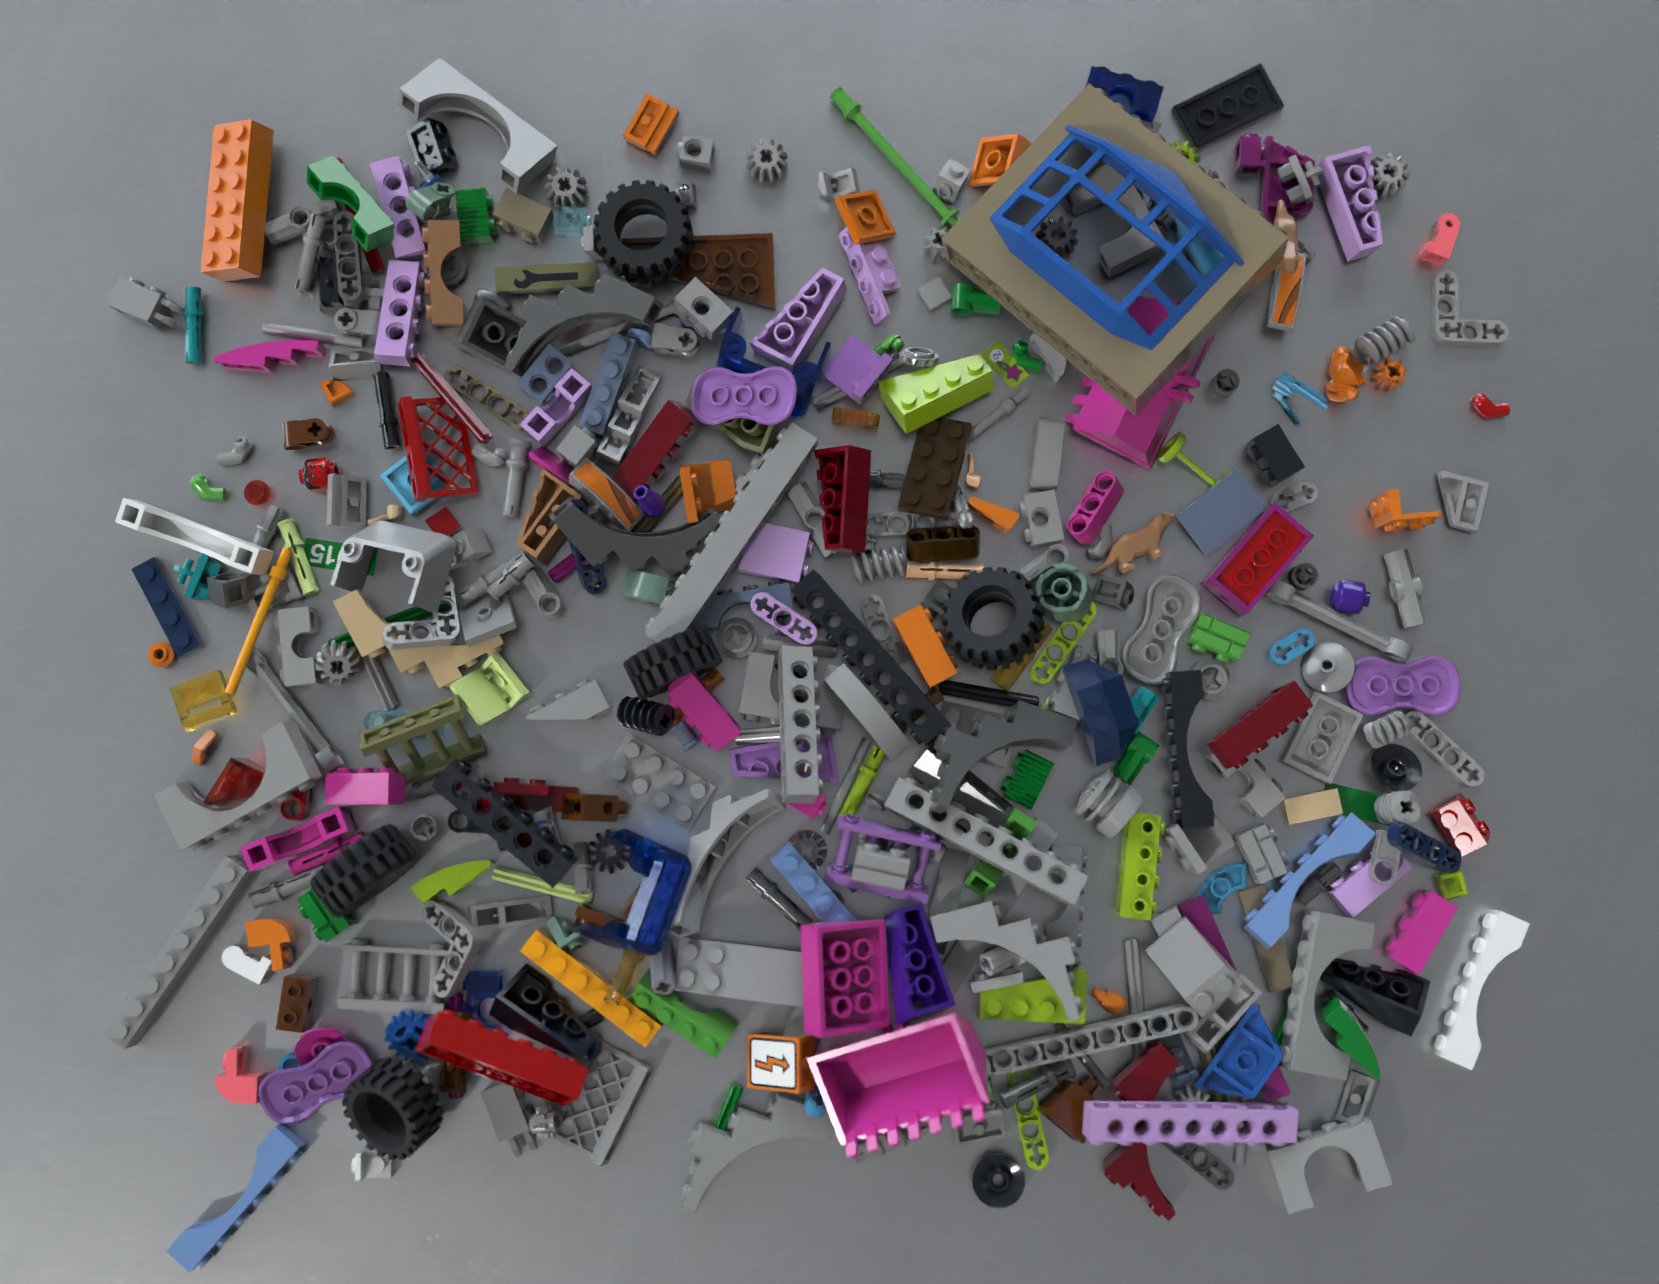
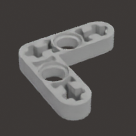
M1443 270L1433 278L1432 337L1437 343L1496 346L1506 340L1509 330L1502 321L1459 319V281L1456 273L1451 270ZM1443 278H1445L1446 282H1450L1446 289L1444 283H1440ZM1440 301H1447L1451 305L1450 313H1443L1439 309ZM1445 326L1447 331L1457 329V333L1452 332L1445 337L1444 332H1440V329ZM1466 326H1471L1475 329V338L1466 337L1464 334ZM1494 328L1497 333H1500V336L1495 338L1494 334L1483 336V332H1490Z
M448 575L444 595L440 604H448L452 610L446 614L439 611L437 613L432 612V620L395 622L386 625L383 629L382 641L387 648L396 650L453 644L458 640L460 626L452 578ZM449 621L448 625L451 631L449 636L444 632V622ZM424 629L429 635L424 639H418L414 636V631ZM407 630H409V640H406ZM392 632H396L398 640H393Z
M875 594L866 596L861 603V611L866 628L879 643L889 638L891 639V643L886 644L889 652H894L892 657L898 664L911 661L912 658L910 654L906 653L903 641L901 639L895 640L882 598ZM869 600L879 603L880 606L876 608L877 616L883 614L884 619H876L869 623L868 618H873L872 611L865 608L869 604ZM881 623L886 626L887 634L884 637L878 638L873 634L872 629L876 624ZM938 628L934 629L935 632L940 631L942 636L944 637L946 645H944L943 647L945 648L948 643V638L945 632Z
M429 900L422 909L423 919L451 944L434 979L433 990L440 998L453 997L458 993L478 953L482 937L474 926L445 901ZM451 919L455 923V929L452 933L449 930ZM456 956L460 959V968L458 970L454 965Z

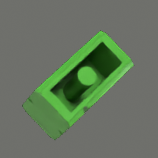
M1201 613L1195 620L1187 643L1193 645L1191 649L1204 655L1207 652L1216 655V660L1230 665L1231 662L1235 663L1240 660L1250 632Z

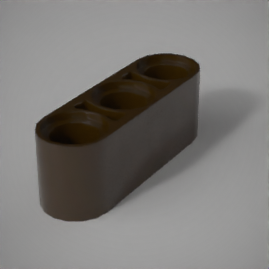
M960 525L914 528L906 533V557L912 562L973 559L980 554V530L976 526L964 529Z

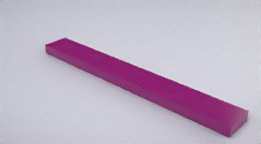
M1201 895L1179 904L1183 916H1186L1237 971L1205 896ZM1242 1015V1016L1237 1020V1022L1232 1026V1027H1233V1030H1234V1028L1236 1027V1025L1238 1024V1022L1241 1020V1018L1243 1017V1015ZM1279 1064L1260 1089L1266 1103L1291 1094Z

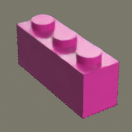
M696 672L678 678L667 686L669 694L667 699L675 709L681 708L685 713L683 717L691 728L697 727L701 732L699 736L707 747L712 745L716 751H719L741 734L740 725Z
M337 768V773H326L325 805H405V773H395V768H378V773H374V768H357V773H353V768Z
M1423 889L1413 897L1411 901L1412 908L1408 915L1405 914L1399 921V930L1395 937L1393 936L1388 940L1385 946L1387 951L1384 954V957L1410 973L1420 975L1458 909L1456 905L1433 891Z

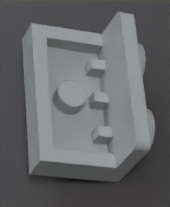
M995 1102L985 1105L984 1121L976 1123L973 1119L972 1110H967L963 1112L962 1127L955 1129L951 1123L956 1149L1008 1138L1001 1105H996Z

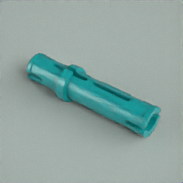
M188 286L184 287L185 309L182 312V316L185 317V363L199 365L202 364L201 318L204 317V311L201 310V288Z

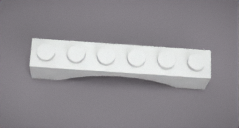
M123 498L115 520L116 523L191 548L250 574L266 576L274 551L137 500Z
M1490 909V912L1484 916L1482 921L1483 930L1480 937L1474 941L1472 947L1474 953L1471 960L1464 966V978L1461 986L1459 985L1454 992L1453 999L1455 1001L1451 1010H1448L1444 1017V1029L1442 1034H1439L1435 1040L1434 1055L1473 1070L1482 1047L1476 1020L1477 1003L1481 988L1494 967L1508 954L1521 947L1530 923L1499 910Z

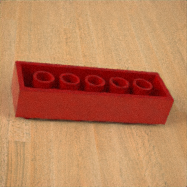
M450 1010L438 1011L426 1021L415 1049L417 1052L561 1106L579 1099L589 1069L582 1066V1062L577 1059L558 1057V1053L548 1048L540 1050L532 1047L533 1043L528 1040L509 1038L508 1033L502 1030L493 1029L491 1031L485 1029L479 1021L459 1019L458 1014Z

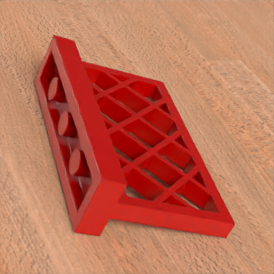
M412 396L401 397L398 403L415 503L425 502L426 499L478 493L467 427L456 415L451 418L440 410L446 404L441 397L412 399ZM417 406H427L434 413L428 420H425L418 414ZM436 414L449 422L443 431H440L430 423ZM451 425L461 431V438L457 443L445 434ZM426 427L438 435L432 444H429L422 438L421 433ZM441 438L453 446L447 455H444L434 447ZM455 449L465 455L466 461L461 467L449 458ZM430 451L442 459V462L436 469L426 462V456ZM445 462L457 470V473L451 480L439 472ZM461 473L469 479L471 488H460L454 483V480ZM434 476H437L447 484L443 490L431 491L430 481Z

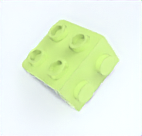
M499 652L492 654L479 669L454 681L450 686L452 692L455 695L458 694L463 706L479 725H484L515 708L529 693Z

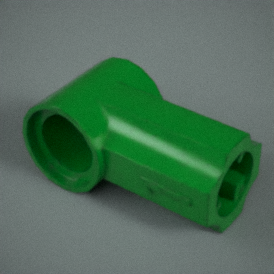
M964 283L953 285L951 312L960 315H969L973 312L993 315L1000 314L1001 304L984 290L976 289L975 286Z
M1139 731L1126 747L1125 753L1112 771L1113 775L1121 778L1126 784L1131 785L1145 763L1147 764L1153 758L1160 745Z

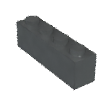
M935 742L929 745L909 770L917 782L925 784L932 790L935 786L938 787L940 777H937V772L942 762L935 759L937 752L934 749ZM970 770L966 772L955 789L951 803L954 801L966 807L965 812L972 816H975L977 813L990 820L989 825L997 829L1007 819L1014 807Z

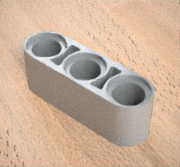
M1039 416L1030 488L1047 491L1055 489V492L1057 490L1065 430L1064 419Z

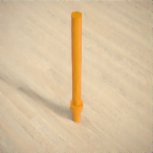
M283 547L276 565L272 566L269 576L271 578L226 686L225 693L235 696L281 581H284L288 572L285 569L293 552L292 550Z

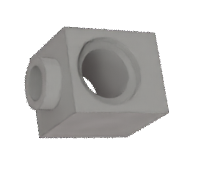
M684 134L683 142L678 143L676 158L680 159L681 168L711 173L715 153L714 139ZM692 150L701 151L700 155L696 157L689 155Z

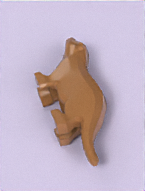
M1279 200L1273 226H1280L1289 238L1284 259L1275 269H1282L1286 274H1293L1301 260V256L1298 255V227L1296 220L1288 213L1285 201Z
M1159 513L1146 527L1119 536L1113 543L1105 562L1098 568L1093 569L1091 574H1099L1117 562L1118 572L1120 575H1123L1135 569V565L1130 562L1145 553L1149 554L1151 562L1163 557L1166 553L1159 549V544L1166 528L1175 519V514Z

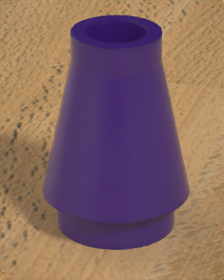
M639 485L635 488L633 492L634 497L637 499L645 515L656 517L663 513L665 500L661 494L648 489L645 485Z

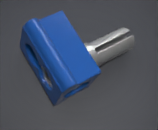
M421 159L414 163V166L424 177V181L416 189L433 185L436 182H443L438 174H432Z

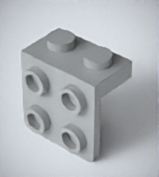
M1214 811L1215 827L1181 829L1177 823H1173L1164 829L1167 835L1165 837L1166 841L1174 851L1177 849L1182 857L1180 861L1188 872L1201 874L1208 869L1207 864L1234 846V840Z

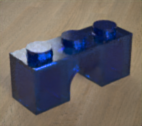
M1103 66L1091 67L1085 85L1086 87L1088 84H1091L1096 89H1102L1108 98L1115 95L1125 97L1130 104L1129 115L1140 116L1141 120L1152 123L1164 89V86L1158 85L1155 81L1139 80L1131 74L1115 73Z
M472 968L468 971L462 983L463 991H466V1001L462 1002L461 1012H468L469 1019L481 1022L485 1029L491 1031L493 1029L501 1030L500 1022H492L484 1018L481 1012V1005L486 998H495L503 989V969Z

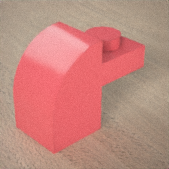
M234 1046L227 1049L222 1061L223 1069H226V1073L215 1076L217 1090L226 1100L232 1103H259L258 1087L266 1077V1073H245L246 1046Z

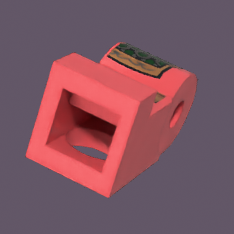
M1446 213L1434 223L1431 230L1432 239L1420 249L1417 258L1442 266L1450 258L1461 224L1460 219L1455 214Z

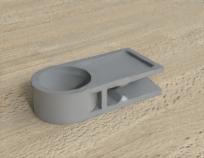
M1376 830L1368 867L1370 879L1378 884H1390L1397 878L1402 852L1388 843L1387 831ZM1381 861L1387 862L1391 868V875L1385 881H1380L1375 875V867Z

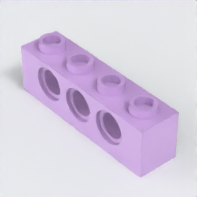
M399 155L370 163L382 210L392 218L395 225L393 241L391 242L397 260L411 262L423 260V253H428L427 243L422 242V225L426 224L425 221L408 208L406 212L398 214V210L406 206L407 196L415 190V187H411L409 178H412L409 164L403 163ZM401 183L399 189L391 190L394 184ZM414 229L412 236L404 237L406 231Z
M389 260L374 352L380 364L411 366V359L416 356V343H414L415 334H419L420 331L418 314L419 311L423 310L424 299L421 294L424 287V279H427V273L423 271L419 262ZM411 287L408 292H401L404 288ZM404 310L407 311L405 315L397 316L399 312ZM404 334L401 339L394 340L396 335Z

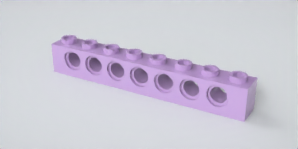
M1084 1101L1082 1133L1095 1145L1117 1142L1120 1145L1129 1146L1133 1145V1142H1143L1146 1145L1156 1146L1159 1145V1142H1168L1172 1145L1182 1146L1185 1142H1194L1197 1145L1208 1146L1210 1142H1219L1226 1146H1234L1236 1143H1246L1251 1146L1271 1143L1276 1146H1285L1286 1143H1297L1299 1111L1289 1103ZM1117 1120L1116 1126L1109 1128V1124ZM1143 1120V1124L1135 1129L1136 1123ZM1169 1120L1168 1125L1161 1129L1162 1123ZM1194 1120L1193 1126L1187 1129L1188 1123ZM1220 1120L1219 1125L1212 1129L1213 1124ZM1245 1121L1244 1126L1238 1129L1239 1124ZM1270 1121L1269 1126L1263 1129L1265 1123Z

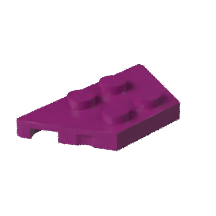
M1266 135L1263 144L1265 147L1263 161H1266V166L1262 170L1260 212L1264 214L1269 223L1274 225L1279 200L1285 201L1286 209L1294 219L1306 215L1313 210V202L1307 204L1306 200L1298 204H1291L1286 191L1298 186L1299 183L1294 178L1283 184L1277 169L1289 163V157L1295 154L1303 173L1307 172L1304 164L1311 161L1315 168V161L1305 155L1298 154L1295 149L1288 145L1285 148L1273 141L1274 137ZM1311 180L1307 181L1314 196V187L1312 185Z

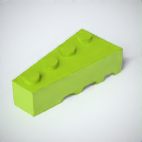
M980 354L882 380L879 381L882 402L904 432L908 434L994 390L992 368Z

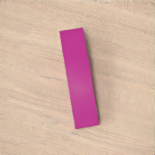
M313 340L264 342L237 348L214 356V362L222 368L272 372L273 363L298 365L299 355L325 357L326 347L319 341Z

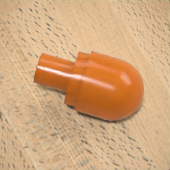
M1095 987L1091 994V997L1100 1001L1099 1006L1113 1015H1121L1127 1009L1126 999L1113 990L1104 992Z

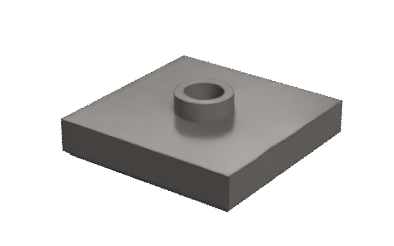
M507 592L499 600L490 595L458 608L464 639L468 647L517 628Z

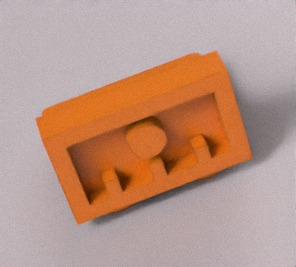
M730 459L680 466V478L688 523L698 522V515H701L709 508L714 509L716 512L731 510L736 504L733 502L736 492Z

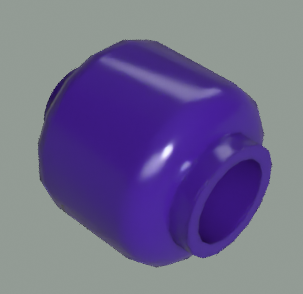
M1342 579L1338 582V585H1333L1330 604H1333L1338 612L1359 614L1363 607L1369 606L1371 592L1366 591V586L1363 582Z

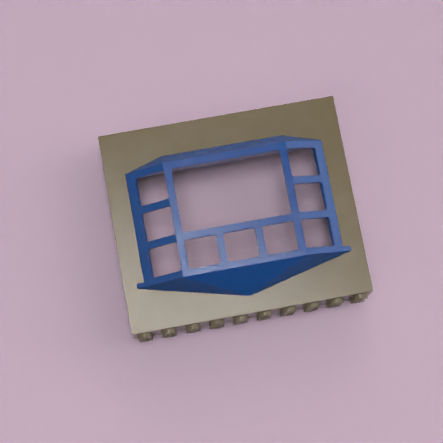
M1088 84L943 236L942 242L947 261L1133 415L1137 416L1281 263L1285 256L1289 237L1280 226H1273L1269 223L1262 212L1247 206L1241 196L1238 194L1233 195L1219 179H1212L1207 175L1201 165L1190 162L1180 149L1172 148L1168 145L1162 135L1153 133L1141 119L1133 118L1129 115L1123 105L1120 103L1115 104L1102 89H1096L1091 84ZM1077 141L1094 153L1079 170L1058 162ZM1100 160H1103L1125 178L1110 195L1085 177ZM1050 169L1070 177L1068 182L1052 198L1031 190ZM1078 184L1167 253L1121 303L1114 301L1032 234L1039 224ZM1132 185L1136 186L1157 203L1143 220L1138 219L1117 202ZM1023 197H1026L1044 206L1026 226L1022 227L1004 218ZM1164 210L1168 211L1190 229L1176 245H1171L1149 227ZM1197 235L1223 255L1222 260L1205 278L1201 276L1181 253ZM1172 261H1176L1196 283V287L1177 307L1154 282ZM1146 289L1169 312V316L1151 335H1148L1127 312V309Z

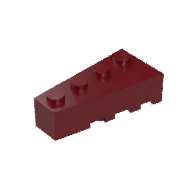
M668 400L611 479L633 501H637L633 494L635 488L639 485H645L651 490L650 486L664 474L666 466L677 456L682 446L699 427L701 422L681 402Z
M852 445L814 450L815 459H819L820 469L816 470L817 480L821 481L822 494L819 495V500L825 512V515L822 517L825 550L846 554L863 553L866 547L871 450Z
M1295 680L1277 687L1271 692V695L1256 704V709L1253 708L1239 717L1238 723L1231 724L1206 744L1225 769L1231 767L1238 769L1249 761L1248 755L1252 752L1260 753L1269 746L1267 743L1269 739L1273 736L1276 739L1289 731L1287 726L1295 721L1297 724L1309 715L1307 710L1314 705Z

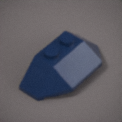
M1088 659L1062 667L1095 766L1121 758L1139 725L1122 675Z

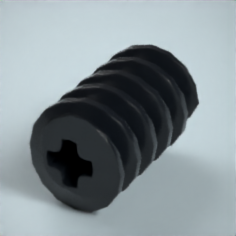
M626 696L618 705L617 719L626 728L663 736L672 728L675 712L673 707L668 704L664 705L647 699L639 700L637 696Z

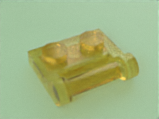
M222 670L210 672L169 688L185 731H191L197 725L226 714L230 716L237 713L236 705L230 694L224 692L227 684ZM220 698L221 706L194 716L190 715V709Z

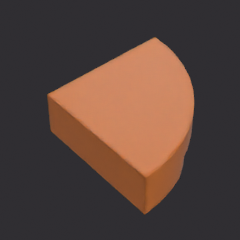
M330 379L319 382L332 406L355 395L354 391L343 382Z
M208 730L193 746V763L200 766L205 762L208 757L205 752L211 744H215L217 733Z

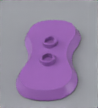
M778 366L767 367L749 374L737 373L723 367H712L703 371L694 382L691 392V410L693 416L698 421L707 425L720 424L734 418H748L764 425L778 424L786 420L794 408L797 393L796 381L789 370Z
M1377 656L1362 657L1354 662V675L1347 685V695L1352 707L1356 711L1368 716H1378L1396 709H1413L1427 715L1439 716L1452 711L1460 697L1458 671L1451 661L1440 656H1427L1409 663H1396Z
M350 1041L333 1043L326 1047L314 1060L303 1066L280 1069L268 1074L258 1087L259 1102L265 1113L278 1124L295 1125L302 1123L311 1117L322 1105L344 1098L343 1092L347 1086L370 1067L373 1062L367 1052L357 1043Z

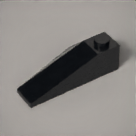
M525 964L495 996L489 1015L510 1030L581 1060L596 1042V1038L578 1016H573L566 1007L567 1002L562 996L558 997L551 988V982L538 971Z

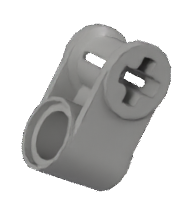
M342 308L335 313L334 323L344 335L376 340L381 311Z
M654 323L649 349L663 354L692 357L699 352L700 342L695 332L691 329L675 327L665 323ZM688 338H690L692 343H688L687 347H685L683 342H687Z

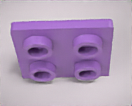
M851 335L822 370L821 374L861 405L892 367L893 358L886 353L882 356L878 355L856 336Z

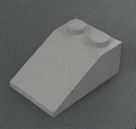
M1186 916L1145 950L1181 996L1201 1017H1204L1243 985L1237 971Z

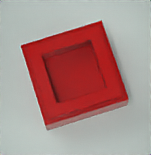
M446 506L425 520L432 532L445 534L449 537L462 528Z

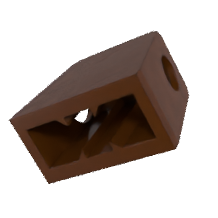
M564 793L562 795L561 820L617 822L618 816L625 817L628 812L627 802L619 801L617 795Z
M1086 1075L1079 1085L1073 1081L1065 1080L1036 1110L1073 1141L1084 1144L1087 1139L1082 1133L1084 1101H1097L1092 1097V1094L1099 1086V1083L1089 1075Z

